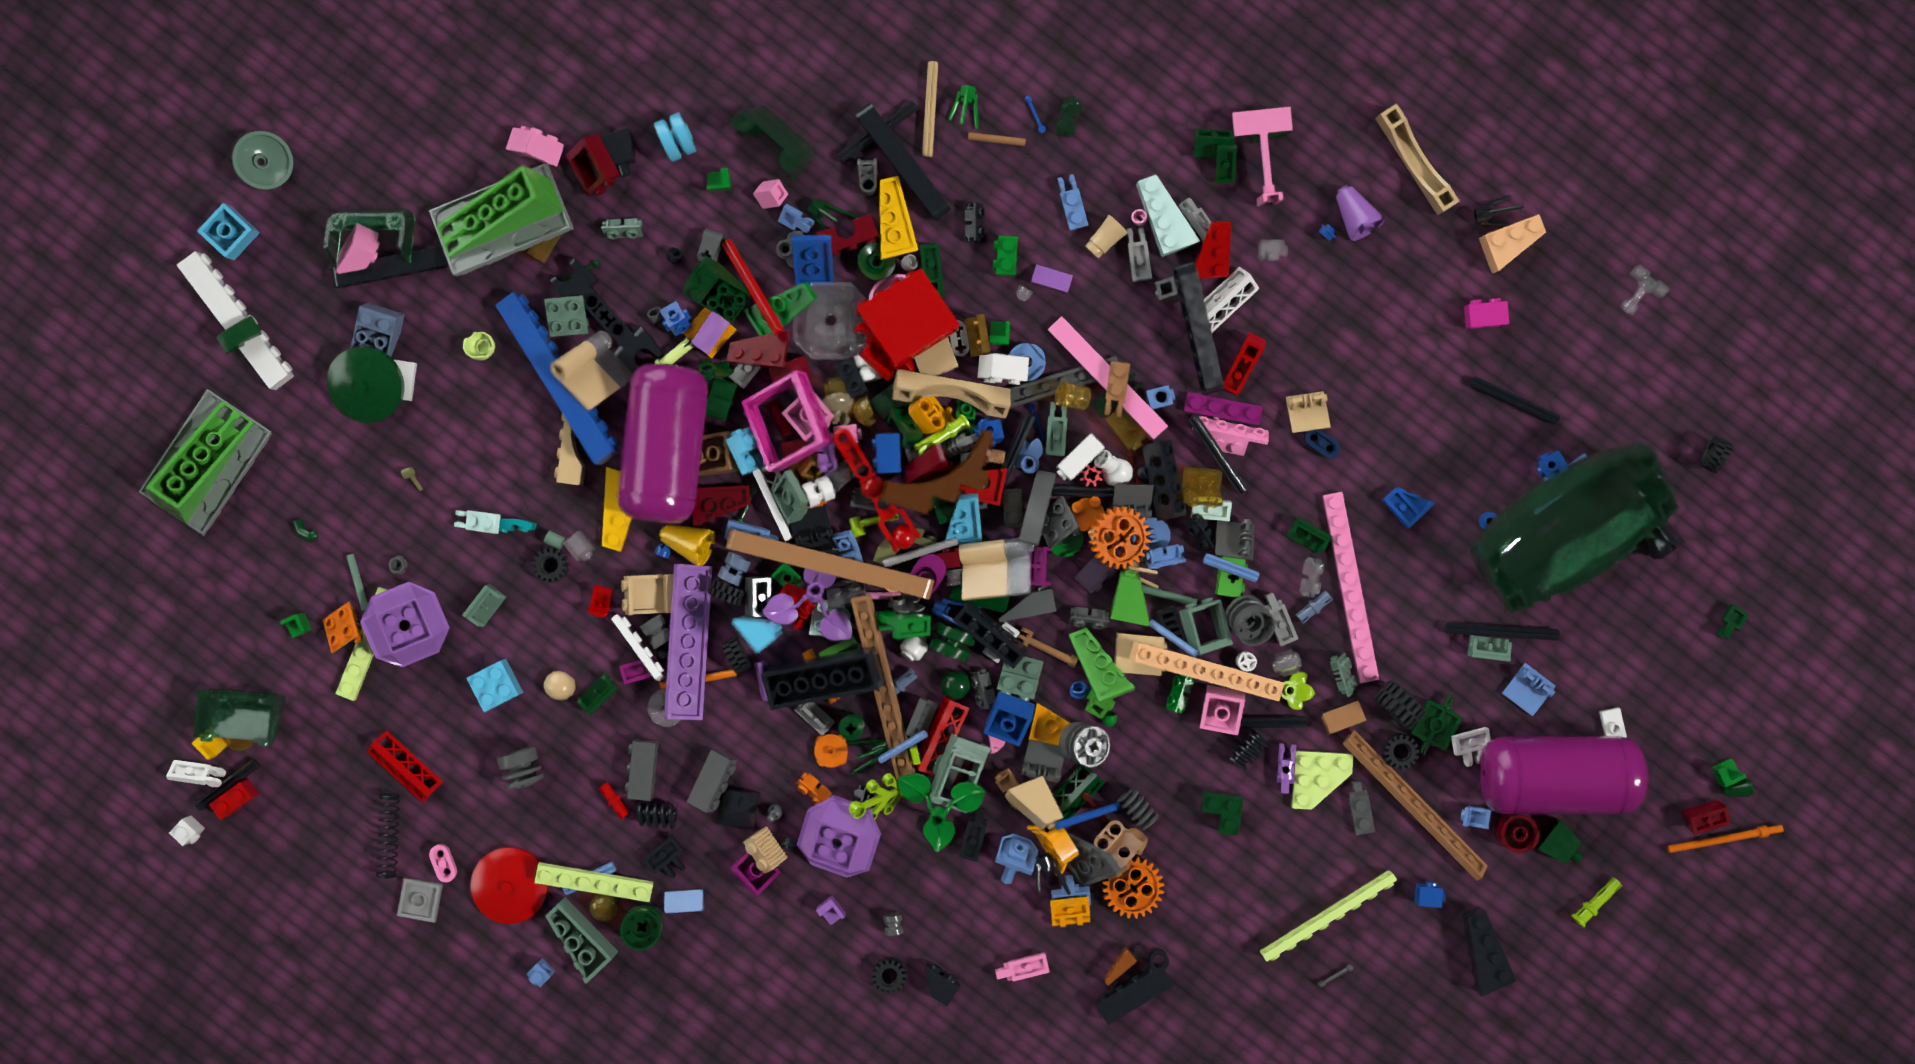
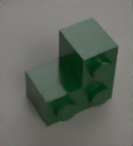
M1202 790L1200 809L1203 812L1218 814L1216 827L1218 833L1233 836L1239 835L1244 798L1239 794Z

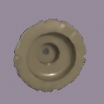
M837 392L827 395L821 400L834 415L831 420L832 424H837L840 421V426H846L849 423L850 418L848 414L851 413L854 406L853 398L850 399L849 394Z

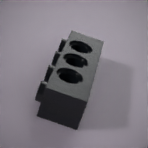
M1166 440L1142 445L1149 484L1154 486L1152 499L1157 521L1187 515L1172 441Z
M968 600L953 620L1013 669L1024 658L1029 649L970 600Z

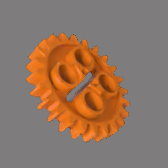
M1114 506L1113 511L1108 508L1107 515L1100 513L1102 519L1095 518L1098 524L1097 526L1091 525L1095 531L1089 533L1090 536L1094 537L1089 543L1095 545L1091 548V551H1097L1095 557L1101 558L1100 562L1106 563V566L1110 568L1113 565L1115 569H1118L1119 566L1126 569L1127 564L1133 567V560L1139 563L1138 556L1145 557L1142 551L1143 549L1149 550L1145 544L1151 542V540L1146 539V536L1150 535L1151 532L1145 530L1149 527L1148 524H1143L1145 518H1139V512L1134 513V509L1129 508L1127 510L1124 506L1121 509ZM1124 519L1125 525L1120 529L1119 522ZM1109 531L1110 538L1107 541H1105L1104 535L1106 532ZM1135 534L1136 540L1131 544L1130 537ZM1120 546L1121 553L1116 556L1115 550Z
M1136 856L1135 860H1131L1128 863L1130 868L1118 877L1102 880V883L1107 885V887L1102 888V891L1108 892L1104 895V899H1110L1107 903L1108 906L1114 905L1113 912L1119 909L1120 916L1126 912L1127 918L1134 914L1137 919L1138 913L1145 917L1146 910L1152 913L1150 907L1158 908L1156 900L1162 901L1158 895L1164 894V891L1159 888L1164 886V882L1159 881L1163 877L1161 874L1156 875L1159 869H1152L1153 862L1147 865V859L1144 858L1140 861L1139 856ZM1134 869L1140 871V875L1136 878L1130 876ZM1117 881H1124L1125 885L1123 888L1117 889L1115 888V883ZM1130 884L1136 885L1137 889H1130ZM1145 885H1150L1151 891L1149 893H1143L1142 887ZM1134 896L1136 901L1133 904H1127L1126 899Z

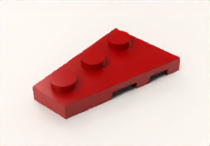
M1230 221L1210 223L1203 240L1202 249L1196 258L1195 266L1199 279L1229 277Z
M1007 468L986 470L989 482L987 487L983 488V491L960 484V495L978 493V502L1000 506Z

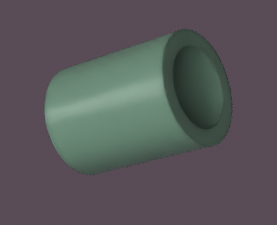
M549 531L545 536L544 543L560 550L566 538Z

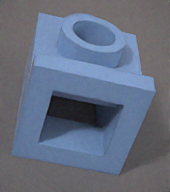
M542 958L527 975L533 985L541 987L556 971Z

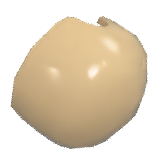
M563 671L550 673L544 681L546 694L555 700L570 698L576 688L574 678Z

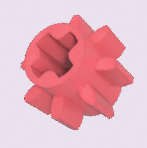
M1087 464V470L1080 471L1083 474L1080 481L1085 480L1086 487L1089 483L1096 487V481L1103 480L1099 477V474L1103 471H1097L1096 465L1090 468ZM1089 470L1092 473H1096V476H1094L1093 481L1090 478H1086V475L1089 474Z

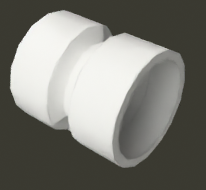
M859 355L854 356L855 364L860 369L859 373L864 383L883 378Z
M826 475L815 479L814 483L810 481L800 485L809 501L806 505L809 509L819 505L820 501L827 502L835 498L833 486Z

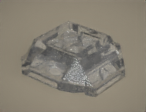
M812 282L810 286L818 299L793 319V341L812 360H845L851 356L853 358L867 344L865 342L867 336L864 333H855L853 331L857 324L864 322L860 315H856V308L866 298L851 282ZM829 316L836 317V323L832 326L826 324V319Z

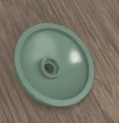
M254 131L244 135L236 143L232 153V163L236 174L247 185L256 189L269 190L279 187L290 177L293 169V156L288 145L277 135L266 131ZM258 159L263 160V166L258 165Z

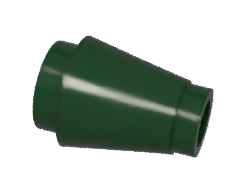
M1743 779L1729 787L1722 786L1724 796L1749 797V795L1754 794L1753 784L1750 779Z

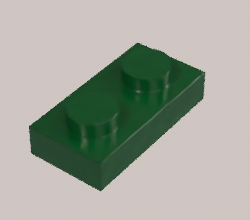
M1236 144L1217 145L1215 183H1235Z

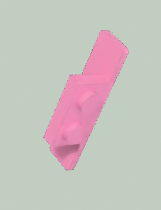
M1203 416L1200 417L1223 452L1244 456L1249 441L1268 444V430L1229 423L1223 420L1209 419Z

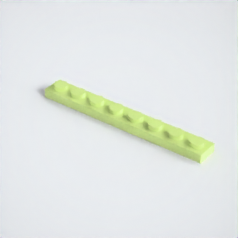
M1386 871L1260 950L1262 956L1266 961L1276 960L1283 951L1296 947V943L1312 937V933L1318 929L1323 930L1328 927L1329 922L1334 919L1339 920L1343 918L1345 912L1350 909H1357L1361 906V902L1366 899L1371 900L1378 895L1377 892L1392 887L1394 885L1393 882L1397 880L1391 871Z

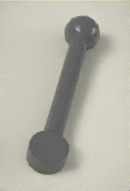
M1348 964L1345 969L1325 980L1319 981L1317 984L1319 987H1323L1326 983L1347 971H1353L1354 967L1352 964Z

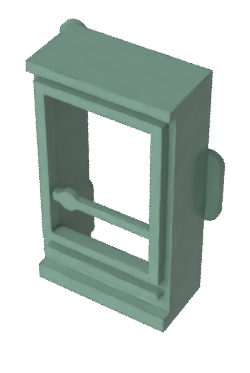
M951 733L943 755L937 757L932 770L935 777L931 790L928 793L930 800L933 803L946 807L953 801L940 796L950 769L969 774L967 782L977 784L991 748L984 743L978 744ZM955 756L973 761L974 764L971 771L952 766ZM956 803L952 806V809L961 811L957 808Z

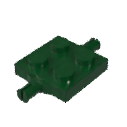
M1447 694L1443 704L1435 703L1429 699L1426 700L1423 706L1426 714L1410 731L1411 734L1423 741L1419 753L1426 755L1430 746L1446 751L1452 739L1451 736L1454 735L1463 718L1454 713L1450 708L1455 699L1451 695Z

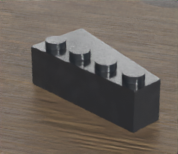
M1478 906L1463 913L1462 917L1468 941V952L1471 958L1475 991L1482 997L1516 982L1517 980L1486 911Z

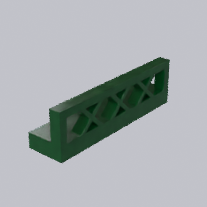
M1080 765L1053 794L1055 801L1062 799V803L1058 807L1063 816L1061 820L1073 817L1105 783L1090 767ZM1086 769L1090 774L1085 780H1080V774ZM1070 785H1075V790L1071 794H1067V788ZM1045 828V832L1048 833L1050 830Z

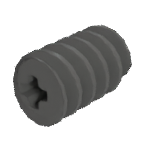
M1130 789L1117 802L1124 801L1122 808L1129 807L1127 815L1134 813L1131 820L1138 819L1139 821L1136 826L1143 825L1144 827L1141 830L1143 831L1150 827L1159 815L1157 812L1152 813L1153 807H1148V801H1143L1144 796L1138 795V789Z

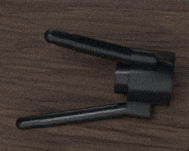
M1508 195L1474 208L1475 222L1480 223V226L1507 227L1510 226L1509 223L1489 221V219L1493 218V214L1523 209L1524 206L1518 205L1494 210L1488 208L1510 199L1511 196Z
M1049 852L1038 854L1036 856L1037 863L1034 864L1037 893H1040L1041 886L1040 870L1045 872L1048 885L1052 886L1049 871L1052 870L1053 866L1065 891L1070 895L1071 892L1056 865L1055 858H1051Z

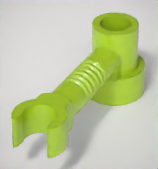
M898 514L894 515L893 519H888L885 522L898 520ZM860 516L850 518L849 522L854 537L866 535L865 527L877 524L881 518L879 516L863 520L860 519Z

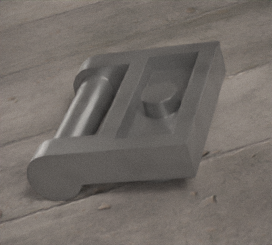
M850 579L833 583V585L826 588L829 608L851 603V598L866 595L865 583Z

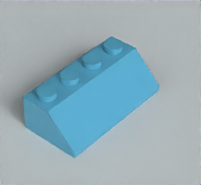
M744 615L733 621V624L757 653L783 633L781 631L783 627L780 624H776L766 617Z

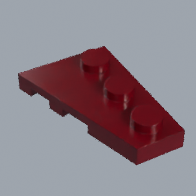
M783 331L779 335L772 333L730 342L727 362L784 369L790 331Z

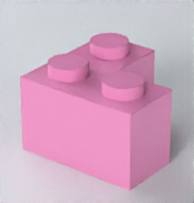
M525 126L512 128L506 150L515 154L533 158L556 167L564 148V144L558 142V138L551 135L546 137L542 135L541 130L532 127L530 129Z

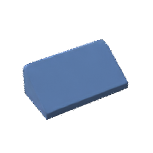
M703 889L665 892L664 913L703 911L704 909Z

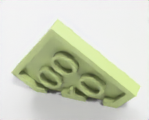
M1296 750L1291 807L1293 809L1312 810L1352 774L1353 754Z

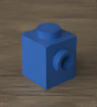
M1426 881V884L1416 883L1414 902L1418 906L1442 908V902H1445L1446 897L1445 891H1443L1441 886L1437 885V882Z

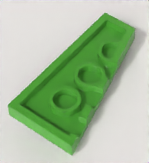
M1087 628L1069 634V639L1099 704L1135 690L1133 684L1127 680L1124 673L1118 669L1111 657L1105 653Z

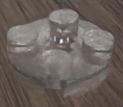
M665 688L658 690L651 696L648 702V713L655 724L670 727L676 725L682 719H664V709H662V706L665 705Z

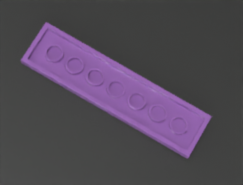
M674 564L664 719L703 720L711 595L707 592L712 582V566Z

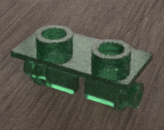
M1075 96L1067 97L1063 100L1060 108L1061 115L1056 122L1057 130L1055 135L1064 134L1066 138H1071L1074 135L1077 122L1071 119L1072 117L1079 118L1082 107L1081 100L1075 99Z

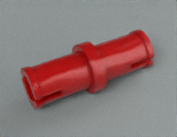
M609 782L598 788L607 800V805L613 808L620 820L631 813L621 801V796L615 793Z

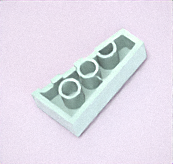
M1157 175L1137 182L1136 187L1161 257L1197 245L1200 240Z

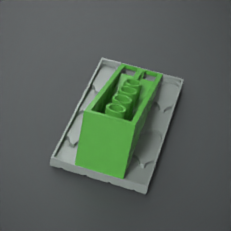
M545 163L532 169L521 166L493 185L429 210L450 269L455 276L465 275L486 264L490 265L513 253L523 251L574 229L549 165Z
M207 389L139 493L204 536L234 493L235 488L255 462L256 457L266 445L272 433Z

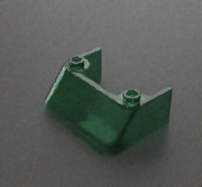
M346 209L328 218L324 249L333 264H337L341 232L343 230H353L357 223L371 230L389 229L393 232H400L398 247L406 262H411L415 217L409 209Z

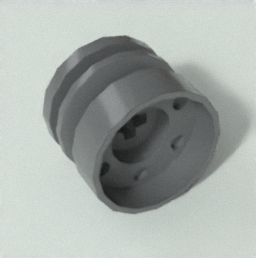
M1240 596L1227 607L1225 612L1227 624L1245 645H1261L1273 635L1275 619L1255 596Z
M1074 722L1063 729L1059 739V747L1066 759L1087 767H1095L1107 758L1110 750V741L1106 732L1101 728L1083 722Z
M536 746L517 750L496 758L499 770H509L508 774L501 777L502 780H512L504 784L505 790L524 788L545 778L544 773L534 774V771L540 770L542 766H532L531 762L539 758Z

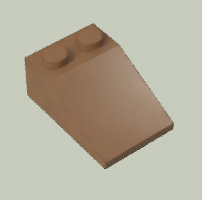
M724 431L703 435L698 476L740 471L726 442L727 439L732 437V432Z

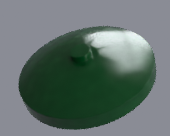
M357 346L340 353L331 363L327 374V388L332 402L345 416L358 422L374 423L384 420L398 409L404 397L405 385L399 366L388 354L374 347Z

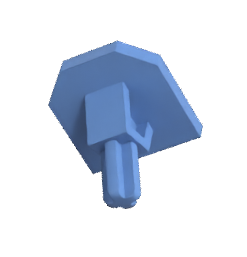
M1014 833L1002 837L995 862L1005 866L1001 881L1004 884L1012 883L1016 871L1032 875L1038 854V849L1032 840Z

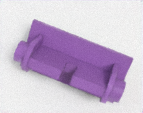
M835 441L817 451L822 452V454L818 453L816 455L817 467L820 469V472H825L826 476L837 468Z

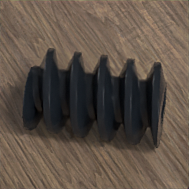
M1253 728L1254 735L1247 733L1249 740L1243 738L1242 742L1244 745H1236L1239 751L1232 749L1233 757L1227 755L1237 767L1244 770L1248 769L1245 763L1253 764L1251 757L1258 758L1256 751L1261 754L1263 753L1261 746L1269 747L1266 740Z
M639 801L636 820L640 826H644L646 822L647 826L651 827L654 822L656 828L662 823L663 828H667L669 824L670 828L673 829L677 823L678 805L673 810L672 804L669 805L668 809H665V805L662 803L659 809L657 803H654L653 807L650 808L649 802L646 803L645 807H642V803Z

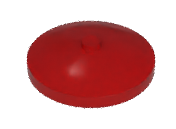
M512 846L498 848L487 854L479 861L471 878V894L477 908L489 919L502 924L520 923L532 917L544 904L549 885L535 883L538 863L541 861L530 851Z

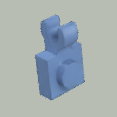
M788 204L783 207L778 222L795 231L798 227L805 233L809 232L815 221L811 218H802L803 212Z

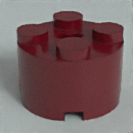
M1502 814L1496 822L1495 838L1502 846L1514 853L1521 854L1532 850L1539 841L1540 832L1535 821L1524 814Z

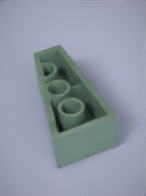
M566 897L545 916L557 937L563 942L565 951L572 957L573 964L577 970L579 969L585 984L618 953L613 945Z

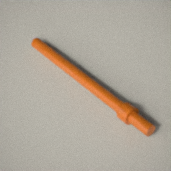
M1782 825L1759 826L1754 830L1668 845L1667 851L1668 853L1754 837L1765 838L1769 837L1770 834L1784 832Z

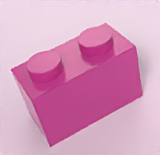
M1501 298L1489 299V303H1482V300L1470 301V304L1464 306L1466 329L1498 327L1509 324L1508 301L1501 302Z

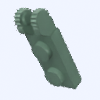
M1050 402L1045 455L1065 456L1067 403H1062L1061 417H1054L1056 405L1055 402Z

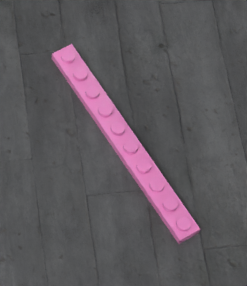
M1343 492L1323 495L1329 533L1333 536L1331 543L1359 683L1379 680Z

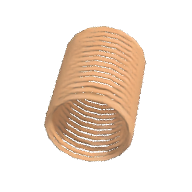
M991 448L987 450V462L1004 463L1005 451L992 450Z

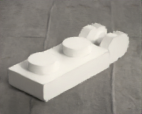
M173 760L166 777L168 780L220 787L222 781L209 776L212 774L215 777H224L226 771L220 767H213L208 764Z

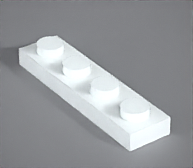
M618 614L611 618L652 676L659 682L664 679L663 667L658 661L656 663L651 658L653 653L647 646L645 648L640 643L642 638L636 631L634 633L629 627L632 625L625 616L622 618Z

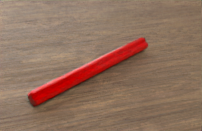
M726 239L722 242V247L773 334H781L784 331L783 326L731 239Z

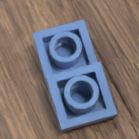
M852 531L835 533L832 539L836 546L839 547L840 556L863 562L859 546Z

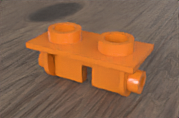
M805 772L800 777L801 779L795 783L798 786V790L804 795L808 794L815 805L833 796L832 792L823 784L817 789L816 785L819 781L810 773L807 774Z

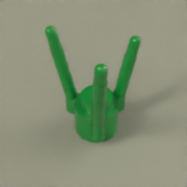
M970 85L961 86V90L957 92V97L948 120H952L960 101L963 103L960 124L963 125L967 104H972L973 101L975 129L978 130V95L975 94V87Z

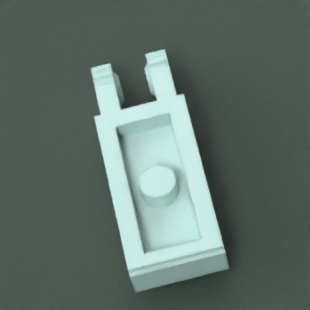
M456 510L455 515L467 516L466 523L454 522V527L498 534L500 514Z

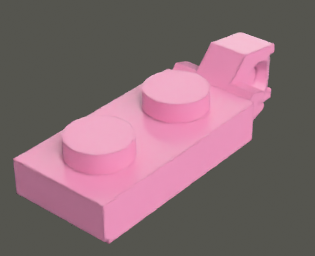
M1045 952L1003 963L1004 967L995 969L997 979L1007 977L1008 981H1017L1050 972Z

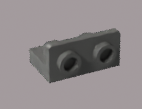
M920 697L905 734L913 737V735L923 730L927 733L938 704Z

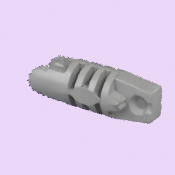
M965 433L940 444L951 458L959 453L970 450V444L977 442L978 437L976 434L966 437Z

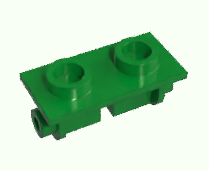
M1176 674L1171 693L1167 698V709L1181 714L1183 710L1185 711L1188 697L1183 696L1184 692L1190 694L1194 683L1192 677Z

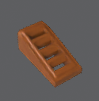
M1127 946L1122 950L1105 975L1104 981L1107 986L1137 962L1136 957Z

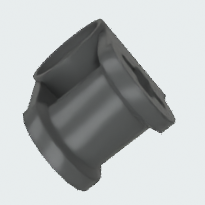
M877 158L873 160L857 159L861 192L865 196H873L877 192ZM866 182H871L874 186L872 189L866 190L863 188V185Z
M707 228L704 230L697 253L699 262L704 255L708 256V254L712 260L717 262L722 242L725 240V234Z

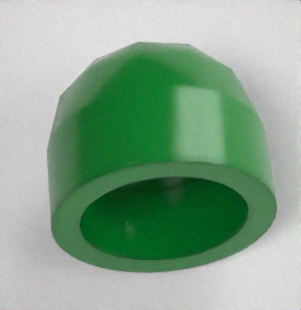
M1107 712L1102 718L1103 724L1108 727L1114 726L1117 721V713Z

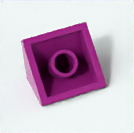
M747 852L730 868L756 897L781 873L775 867L764 874L763 871L757 868L753 856Z

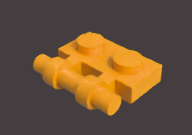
M1088 896L1050 901L1052 926H1060L1061 928L1070 924H1077L1079 926L1090 922Z

